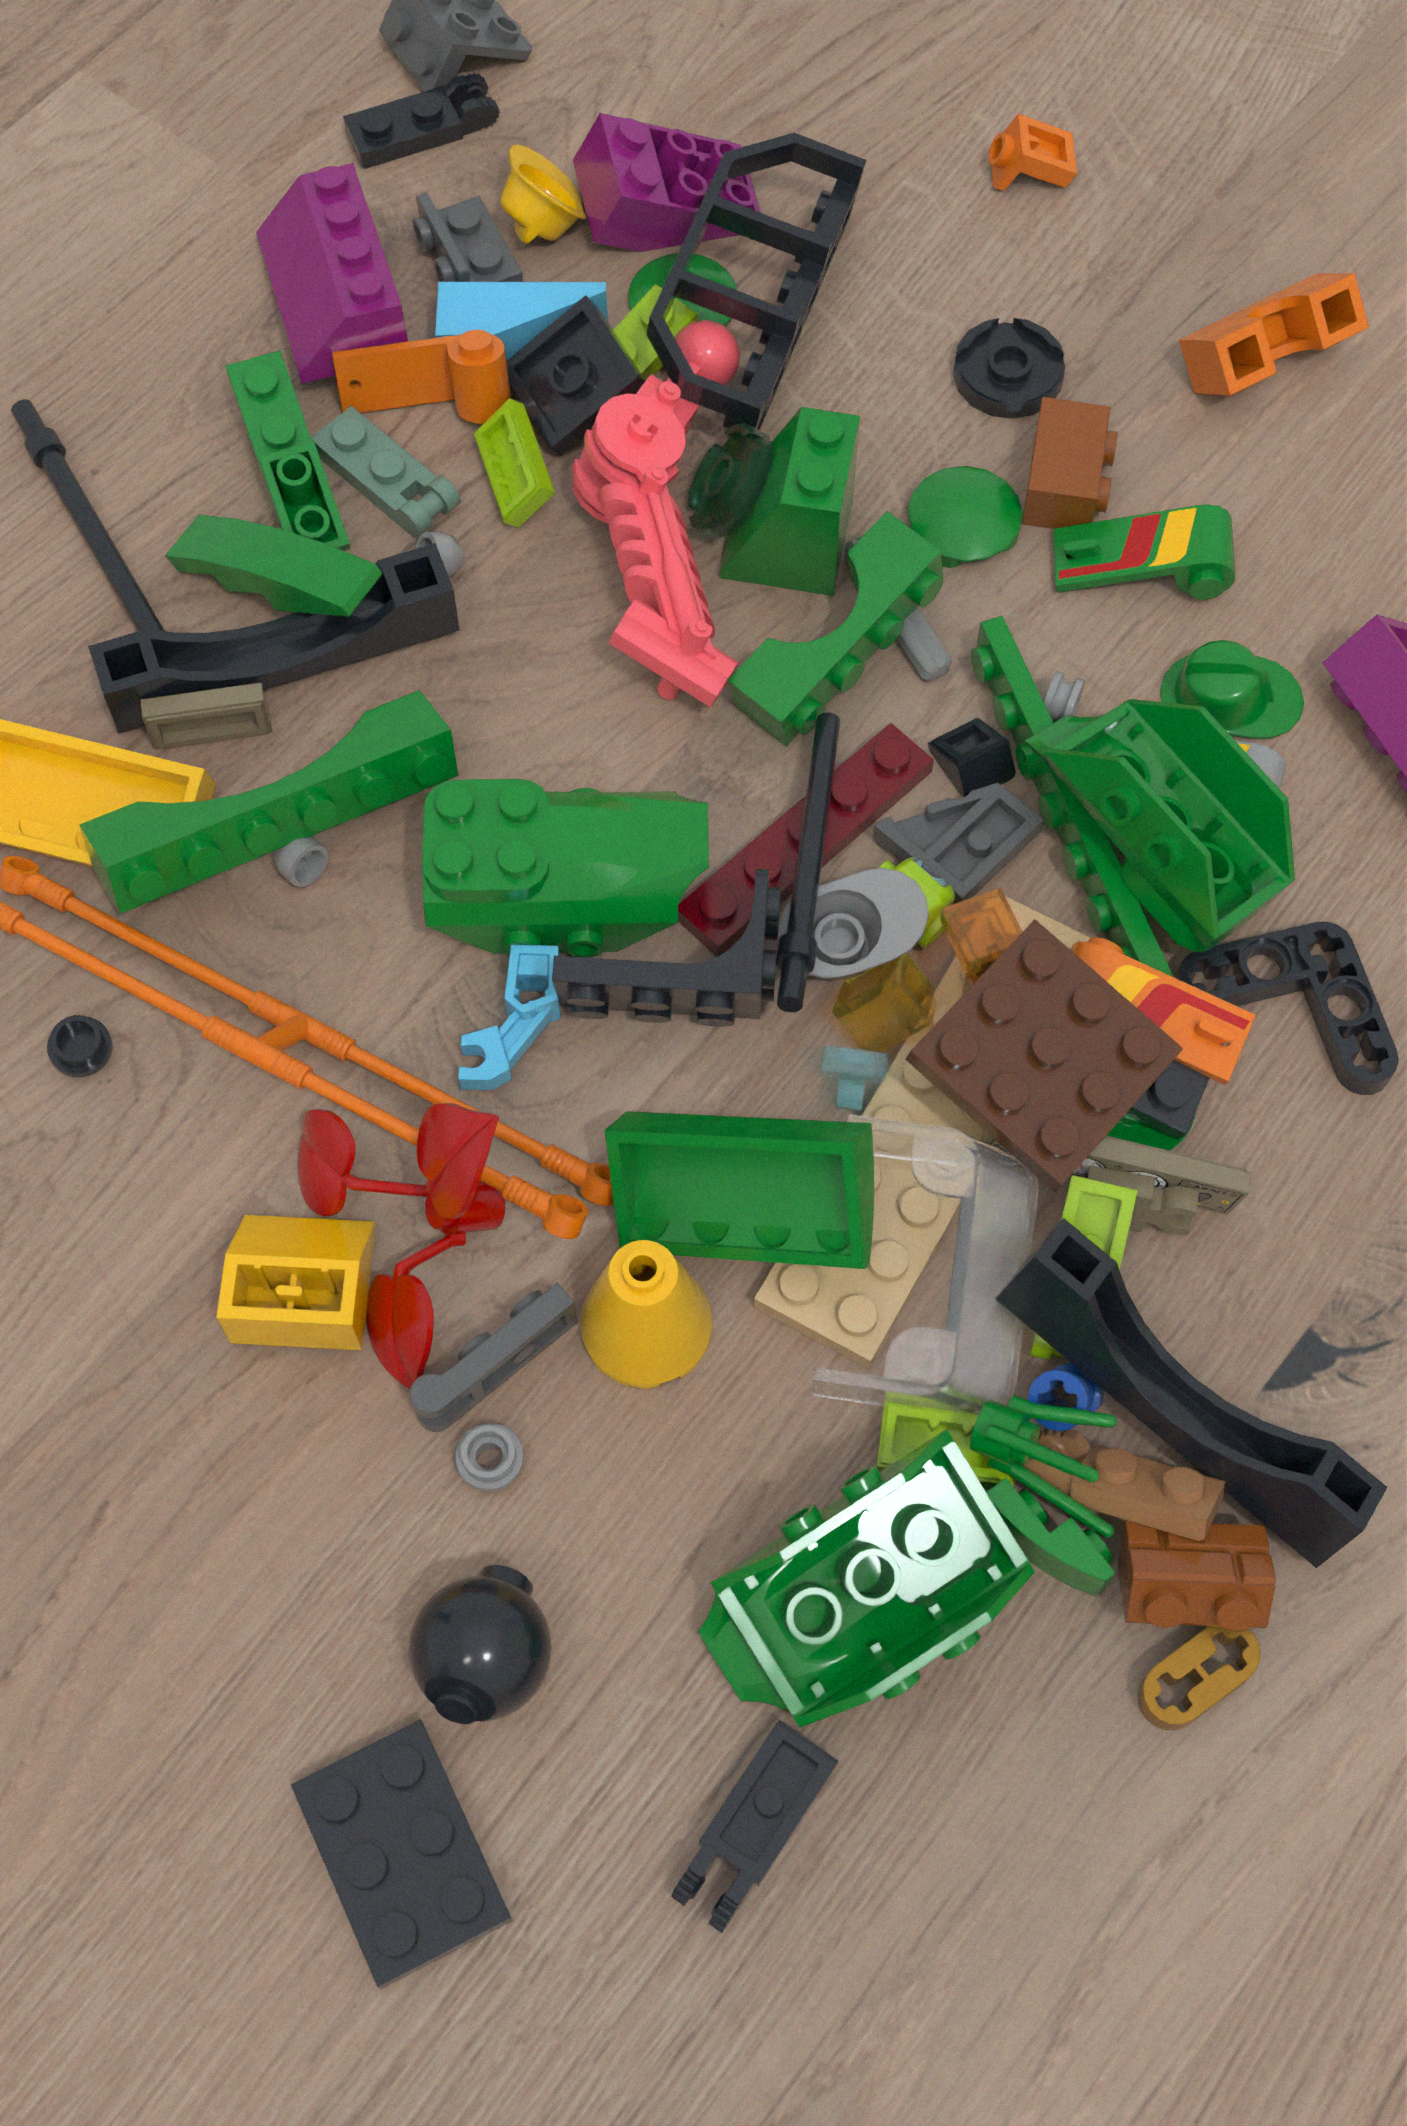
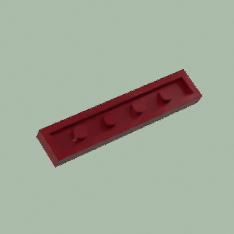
M892 723L888 724L834 771L821 868L932 773L934 759ZM806 796L678 904V922L716 957L725 953L741 938L750 922L753 911L756 869L769 870L768 887H781L780 904L792 894Z

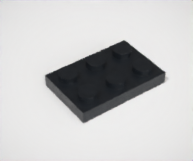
M421 1719L291 1784L379 1989L391 1985L513 1921Z

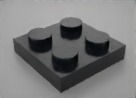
M587 295L507 360L509 383L524 404L549 447L559 456L565 454L581 441L587 429H592L600 407L615 396L627 393L636 394L646 381L597 305Z

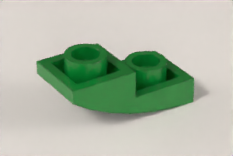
M1007 1478L986 1492L1029 1562L1053 1578L1095 1597L1108 1587L1116 1574L1109 1565L1113 1562V1557L1104 1541L1096 1532L1090 1528L1082 1531L1071 1517L1049 1533L1044 1526L1048 1523V1519L1039 1502L1025 1489L1017 1492Z

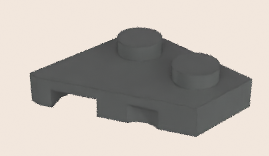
M996 783L973 790L969 795L961 799L947 798L926 805L925 813L897 822H893L891 816L880 819L874 825L873 838L901 861L910 857H916L923 861L952 887L955 893L953 904L961 909L1041 832L1044 819L1003 786Z

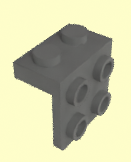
M392 0L379 29V32L423 91L441 86L445 88L457 76L466 55L527 60L532 51V46L521 33L519 24L506 14L496 0Z

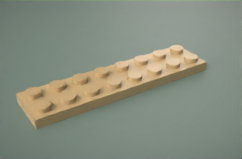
M993 891L858 1121L872 1123L874 1220L870 1264L866 1269L775 1263L754 1298V1308L868 1369L872 1366L989 1158L978 1155L981 1134L984 1129L905 1060L906 1057L1034 919L1069 949L1077 942H1088L1090 937L996 891Z

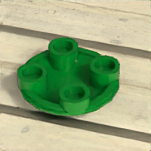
M970 466L943 468L924 478L913 491L908 508L911 529L941 551L942 567L946 568L957 567L962 562L986 560L1000 552L1012 549L1017 543L1023 516L1019 497L1006 480L986 469Z

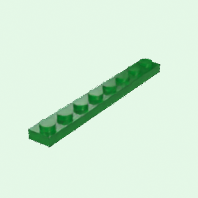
M1003 615L980 622L976 648L971 650V661L975 675L981 683L988 682L994 695L993 708L996 720L1003 731L1010 730L1017 745L1016 759L1020 772L1026 780L1033 779L1040 794L1039 809L1044 823L1049 830L1056 829L1063 844V862L1069 877L1073 881L1080 880L1087 895L1086 910L1092 927L1097 933L1104 932L1107 940L1117 944L1123 950L1124 955L1174 977L1137 898L1130 892L1123 881L1121 874L1122 866L1106 833L1055 773L1025 743V740L1053 724V721Z

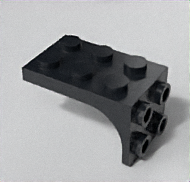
M756 869L753 911L744 934L732 948L708 961L700 963H668L554 956L552 983L561 1007L571 1008L572 1016L587 1019L607 1018L609 1010L633 1011L634 1019L652 1023L670 1022L672 1014L697 1015V1023L718 1027L734 1025L735 1018L760 1019L761 1001L774 1002L777 950H766L765 940H778L781 887H768L769 870Z

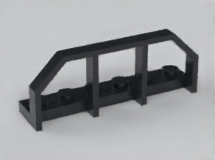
M797 133L787 134L724 153L652 310L646 333L671 381L680 388V398L726 415L723 427L732 430L726 453L745 461L749 458L850 219L867 161ZM788 162L799 164L837 179L832 193L822 190L811 219L812 223L818 224L815 233L721 198L729 179ZM709 223L795 256L794 262L801 264L798 272L787 270L777 297V302L784 304L783 307L688 272ZM676 297L762 330L759 343L766 345L762 355L752 352L741 381V385L748 387L746 393L693 373L665 322Z

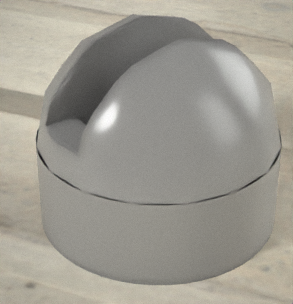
M423 532L418 538L416 549L436 543L448 577L454 576L462 568L464 562V552L457 539L453 535L443 532Z
M311 836L296 839L287 846L274 851L275 867L284 878L296 887H306L315 882L326 869L329 860L328 850Z

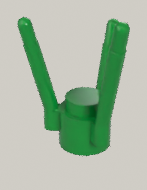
M1015 1395L1011 1397L1007 1406L989 1399L982 1407L975 1422L970 1439V1450L989 1457L988 1467L1012 1476L1103 1537H1112L1115 1532L1112 1525L1020 1463L1027 1464L1030 1458H1033L1067 1474L1077 1476L1091 1483L1096 1482L1099 1479V1473L1096 1469L1038 1444L1040 1426L1030 1422V1420L1033 1418L1113 1428L1117 1423L1116 1417L1112 1414L1091 1412L1090 1410L1038 1404Z

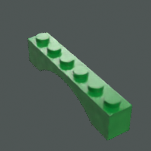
M418 690L365 711L352 730L330 751L303 769L271 784L237 795L206 801L179 803L138 801L79 824L94 872L120 914L281 849L296 839L310 837L459 776L451 729L422 692Z

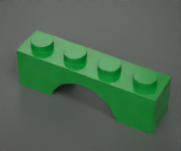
M888 511L848 551L851 580L858 592L855 606L848 618L830 634L813 641L792 643L767 638L728 679L734 706L786 747L799 733L806 735L815 728L817 717L824 713L825 705L839 690L846 692L855 685L864 671V663L878 648L885 650L890 647L900 635L904 627V620L917 606L924 608L929 605L943 585L941 551Z

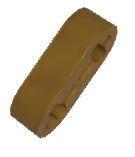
M1208 1626L1155 1665L1141 1681L1138 1690V1703L1144 1717L1158 1728L1179 1730L1190 1725L1242 1686L1258 1669L1261 1659L1260 1644L1254 1633L1249 1629L1232 1631L1223 1627ZM1217 1639L1223 1646L1230 1645L1233 1642L1239 1646L1242 1653L1235 1661L1240 1671L1236 1672L1232 1666L1226 1664L1210 1676L1202 1665L1217 1650L1212 1640ZM1189 1675L1196 1683V1686L1181 1701L1186 1711L1181 1712L1175 1705L1168 1706L1165 1709L1161 1708L1156 1701V1698L1162 1691L1158 1680L1163 1679L1167 1685L1174 1686Z

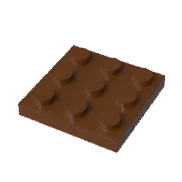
M1034 919L919 1041L905 1060L1051 1190L1056 1192L1183 1048Z

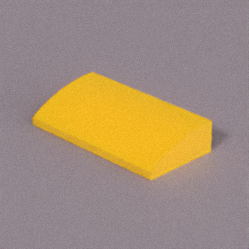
M0 719L1 845L93 867L79 824L138 801L179 803L212 799L217 783L203 768Z

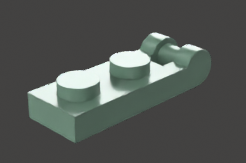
M352 406L311 437V440L316 445L320 459L415 538H418L423 532L432 527L431 519L440 512L448 514L461 503L458 491L448 479L443 476L437 477ZM418 494L422 496L418 501L412 500Z

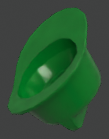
M1227 640L1208 642L1195 649L1193 653L1177 660L1165 673L1160 689L1162 702L1204 706L1229 735L1252 739L1275 738L1289 732L1300 720L1304 706L1301 687L1291 672L1277 662L1254 656L1243 645Z

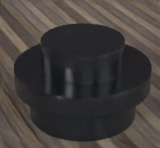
M82 1015L69 1016L58 1022L53 1028L47 1043L48 1056L54 1067L64 1075L77 1078L90 1076L101 1070L110 1059L113 1049L112 1039L107 1028L100 1021Z

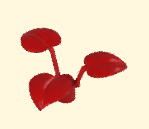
M440 1103L431 1106L422 1118L417 1137L416 1153L418 1166L422 1174L428 1179L426 1185L361 1179L351 1174L350 1171L354 1163L356 1147L350 1129L332 1111L325 1109L309 1110L303 1116V1133L298 1147L297 1170L302 1196L313 1212L323 1217L338 1214L345 1204L347 1188L356 1191L426 1197L425 1213L429 1224L434 1229H440L445 1234V1237L398 1262L394 1267L393 1276L389 1274L375 1276L368 1293L366 1322L373 1350L386 1371L398 1382L411 1389L416 1379L423 1376L430 1355L434 1315L431 1298L426 1287L419 1278L409 1274L415 1267L451 1247L464 1246L466 1244V1233L495 1230L502 1224L505 1215V1199L502 1197V1192L480 1181L499 1116L492 1113L474 1111L454 1103Z

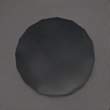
M999 318L986 320L970 329L957 345L953 377L958 392L972 407L994 417L1015 419L1031 416L1040 412L1042 397L1056 398L1060 393L1065 372L1064 352L1060 342L1046 328L1034 322L1019 318H1013V323H999Z

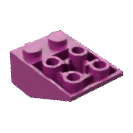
M599 113L573 159L593 242L639 252L683 245L724 153L741 148L742 146L728 140L713 139L687 133L680 129H669L638 122L631 118H621ZM750 174L729 179L721 198L761 213ZM709 223L701 242L738 236L739 234Z

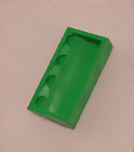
M626 1111L604 1130L619 1248L630 1242L649 1240L661 1244L675 1256L866 1269L870 1264L874 1220L872 1123Z

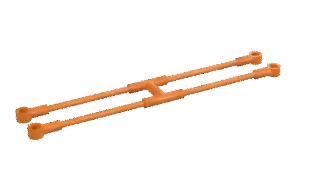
M8 856L2 860L0 888L15 895H29L62 913L70 911L248 1006L249 1012L276 1025V1027L259 1037H255L215 1015L209 1018L25 920L22 912L0 901V929L7 932L9 935L18 933L202 1032L204 1039L230 1051L232 1054L280 1078L286 1083L298 1089L306 1087L417 1147L418 1128L314 1074L313 1068L310 1065L284 1053L285 1050L303 1040L343 1062L351 1060L434 1105L454 1103L481 1112L356 1046L355 1039L329 1027L312 1016L276 999L262 990L254 992L76 898L74 891L40 874L39 866L32 860L19 856ZM500 1121L497 1122L494 1133L496 1138L540 1160V1165L543 1168L579 1186L580 1193L588 1201L601 1206L614 1205L608 1164H590L554 1144L548 1147ZM485 1165L480 1181L501 1191L502 1197L505 1200L543 1219L542 1224L544 1228L551 1234L564 1239L579 1237L589 1212L588 1207L582 1201L570 1195H552L516 1175L508 1177Z

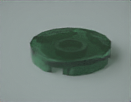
M745 422L729 427L724 434L731 438L722 447L714 444L712 448H709L695 472L689 490L688 507L695 510V514L689 517L691 526L714 539L727 536L744 521L754 508L764 489L771 468L773 447L769 435Z

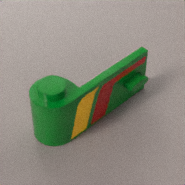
M1211 504L1194 505L1054 528L1055 587L1058 593L1174 575L1176 584L1181 591L1196 599L1207 600L1218 597L1235 582L1232 517L1226 509Z

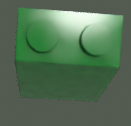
M801 407L741 477L721 564L720 578L834 596L853 504L860 423L859 415Z

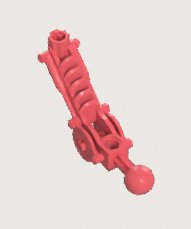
M709 320L693 321L682 328L674 337L694 374L725 386L736 376L741 352L736 338L724 324ZM651 374L636 394L627 393L612 397L600 407L592 429H587L585 432V447L579 459H574L572 464L573 492L580 505L588 513L609 525V533L616 550L618 566L623 575L624 588L631 602L630 607L615 629L609 644L661 676L657 685V692L662 698L666 700L676 699L681 690L711 708L739 662L712 645L711 640L715 635L713 619L708 610L704 589L700 583V574L693 558V550L686 533L683 515L667 488V485L677 477L680 471L676 467L686 446L685 436L700 405L680 398L681 390L671 381L670 377L663 382Z

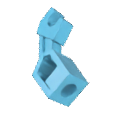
M511 945L504 997L508 1019L499 1030L496 1025L461 1036L462 1055H478L485 1060L476 1068L459 1066L458 1081L460 1090H494L512 1080L511 1070L548 1023L560 1019V1003L552 983L554 956H559L558 946ZM520 991H545V997L522 1004Z

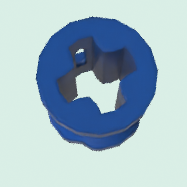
M1072 1363L1062 1364L1054 1370L1044 1372L1034 1380L1029 1388L1028 1401L1068 1407L1066 1400L1056 1399L1055 1389L1064 1385L1065 1392L1076 1394L1078 1400L1077 1404L1069 1408L1090 1410L1091 1412L1100 1408L1104 1394L1101 1387ZM1035 1419L1045 1428L1055 1431L1069 1430L1077 1425Z

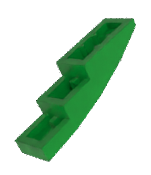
M199 514L165 555L178 572L212 574L226 591L263 594L276 611L350 616L382 575V571L376 564L326 543L276 527L236 518Z

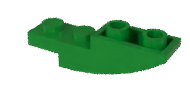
M278 350L226 365L227 376L245 425L247 438L280 529L326 543L343 551L350 549L345 528L316 445L311 440L281 351Z

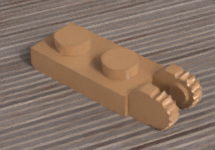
M1045 1428L1044 1431L1040 1432L1037 1443L1096 1469L1099 1473V1479L1096 1482H1088L1033 1458H1030L1027 1464H1022L1088 1509L1199 1542L1201 1539L1204 1540L1223 1501L1225 1481L1201 1475L1190 1468L1173 1467L1135 1456L1129 1451L1120 1448H1107L1096 1444L1091 1446L1079 1431L1072 1429L1055 1431Z

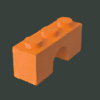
M1315 273L1180 339L1179 343L1194 393L1231 396L1276 374L1274 360L1299 351L1324 350L1369 328L1355 273Z

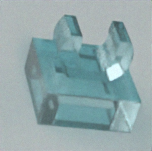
M825 1045L821 1069L822 1075L840 1077L836 1108L855 1111L862 1110L865 1082H885L889 1054Z

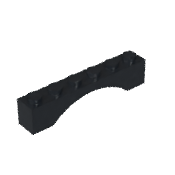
M436 543L383 558L374 563L382 571V575L350 616L295 612L273 621L253 626L208 633H177L144 629L88 646L104 698L118 733L145 726L142 718L141 699L262 683L264 690L459 631L454 590Z
M1064 1218L1023 1262L995 1298L1204 1475L1225 1481L1224 1491L1315 1568L1323 1564L1364 1531L1387 1486L1334 1442L1300 1435L1265 1422L1227 1402L1194 1378L1167 1352L1143 1321L1127 1292L1117 1262Z

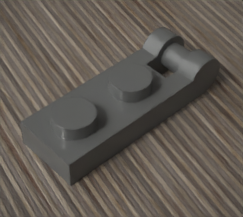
M558 1282L544 1294L537 1290L524 1297L511 1311V1320L493 1335L484 1332L473 1338L460 1351L458 1355L459 1362L442 1376L432 1373L424 1374L416 1379L410 1390V1400L422 1427L432 1432H439L449 1428L578 1323L575 1301Z

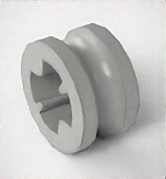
M1055 672L1044 700L1052 720L1058 721L1066 715L1075 716L1085 680L1077 678L1075 682H1068L1064 679V673Z

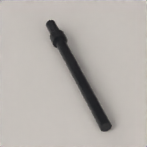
M23 399L16 402L12 406L11 412L26 437L24 444L34 464L39 468L45 469L138 631L144 629L165 631L64 458L66 449L58 435L52 428L45 426L30 400Z
M829 712L820 714L816 720L787 933L780 937L776 965L781 970L777 1006L785 1012H797L802 1009L807 974L812 972L815 966L817 942L812 937L840 729V718Z

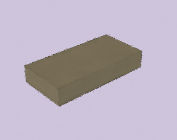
M262 683L141 699L142 718L154 749L221 741L273 732L271 714Z

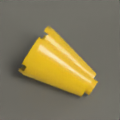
M649 1240L634 1241L624 1245L615 1253L587 1294L581 1311V1334L584 1345L598 1370L622 1385L642 1389L660 1387L661 1383L671 1381L679 1376L681 1379L692 1372L707 1352L712 1332L711 1306L700 1284L668 1249L659 1243Z

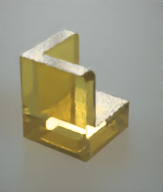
M906 953L891 962L868 969L863 974L845 981L832 1012L865 1055L874 1057L930 1026L937 1005L933 994L935 988L909 954Z

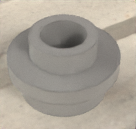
M486 1423L473 1427L463 1435L456 1448L455 1461L461 1478L469 1486L479 1491L493 1492L506 1488L516 1480L523 1466L524 1455L522 1445L514 1432L500 1424ZM489 1449L497 1450L503 1455L501 1463L493 1469H484L477 1463L481 1453Z

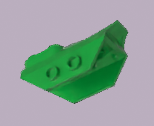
M1129 699L1102 716L1077 717L1066 715L1025 740V743L1055 773L1124 854L1126 859L1122 862L1121 868L1124 883L1170 935L1172 940L1181 947L1194 952H1205L1212 949L1248 922L1295 881L1288 798L1204 706Z
M462 779L443 782L426 795L423 812L422 842L425 926L493 954L505 953L510 956L511 945L558 946L559 953H568L575 957L584 958L595 957L602 952H618L677 924L678 903L682 895L695 878L709 868L708 802L679 796L676 794V791L600 792L592 788H578L571 792H545L538 784L524 779Z
M947 1429L881 1472L873 1465L854 1474L839 1486V1490L843 1494L841 1498L821 1511L818 1510L815 1504H812L794 1513L779 1525V1529L783 1534L781 1537L710 1582L715 1591L714 1601L706 1620L697 1632L741 1702H761L782 1708L790 1712L799 1727H803L870 1702L881 1694L885 1699L894 1698L914 1686L921 1678L918 1670L941 1654L945 1660L961 1655L973 1647L981 1638L978 1630L993 1621L1035 1573Z

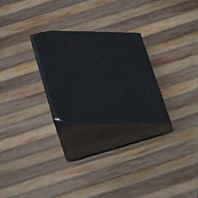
M975 718L928 743L930 752L963 797L969 795L973 790L996 783L1001 785L1015 777L1016 770L1009 740L979 718Z

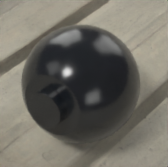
M503 1565L486 1566L481 1570L479 1576L454 1581L437 1591L424 1604L414 1621L409 1641V1659L412 1673L422 1693L435 1705L437 1712L445 1719L458 1724H471L474 1721L484 1722L500 1719L523 1707L542 1685L551 1659L550 1630L543 1612L531 1597L533 1592L532 1583L521 1572Z

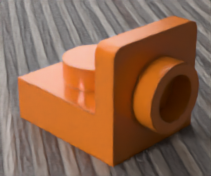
M1019 113L1004 132H1000L995 136L989 148L988 162L992 169L993 187L1001 191H1005L1020 172L1030 175L1037 180H1044L1066 188L1077 175L1073 133Z

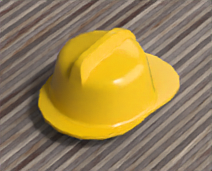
M519 144L510 146L508 155L511 170L501 194L500 204L503 210L515 221V233L523 243L531 242L536 236L545 240L556 241L578 218L584 220L587 218L583 211L579 192L570 179L544 156Z

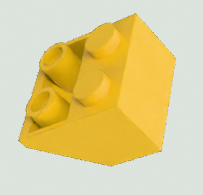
M245 1215L225 1253L216 1317L229 1342L233 1344L362 1350L376 1234L375 1221Z

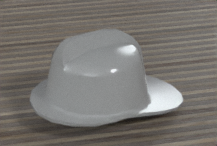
M877 868L861 871L820 885L818 887L812 937L817 942L814 969L808 975L822 979L848 980L865 973L868 969L891 962L911 951L923 936L929 918L927 899L917 882L900 871ZM791 902L784 908L778 925L779 939L787 933Z

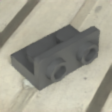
M427 192L416 196L419 218L412 221L414 233L422 251H432L435 257L433 260L434 268L439 282H523L522 271L480 196L440 210L435 208Z

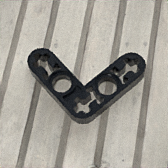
M1327 921L1314 922L1217 945L1205 952L1188 954L1180 965L1176 979L1235 1006L1303 991L1335 1075L1341 1085L1350 1092L1359 1095H1373L1382 1091L1397 1069L1399 1058L1396 1046L1353 940L1348 932L1337 924ZM1314 944H1319L1324 952L1334 951L1335 954L1329 964V969L1322 955L1316 954L1311 956L1310 952ZM1255 955L1271 957L1280 967L1281 974L1271 980L1257 978L1248 969L1247 960ZM1232 963L1233 974L1226 976L1229 966ZM1330 970L1333 979L1324 983ZM1196 972H1202L1207 980L1217 979L1213 991H1207L1203 983L1192 984ZM1335 995L1351 997L1359 1005L1361 1016L1354 1020L1339 1019L1331 1013L1327 1001ZM1366 1031L1361 1042L1358 1044L1356 1036ZM1360 1048L1367 1061L1377 1060L1379 1062L1374 1074H1370L1369 1069L1365 1065H1354L1353 1062L1360 1052Z

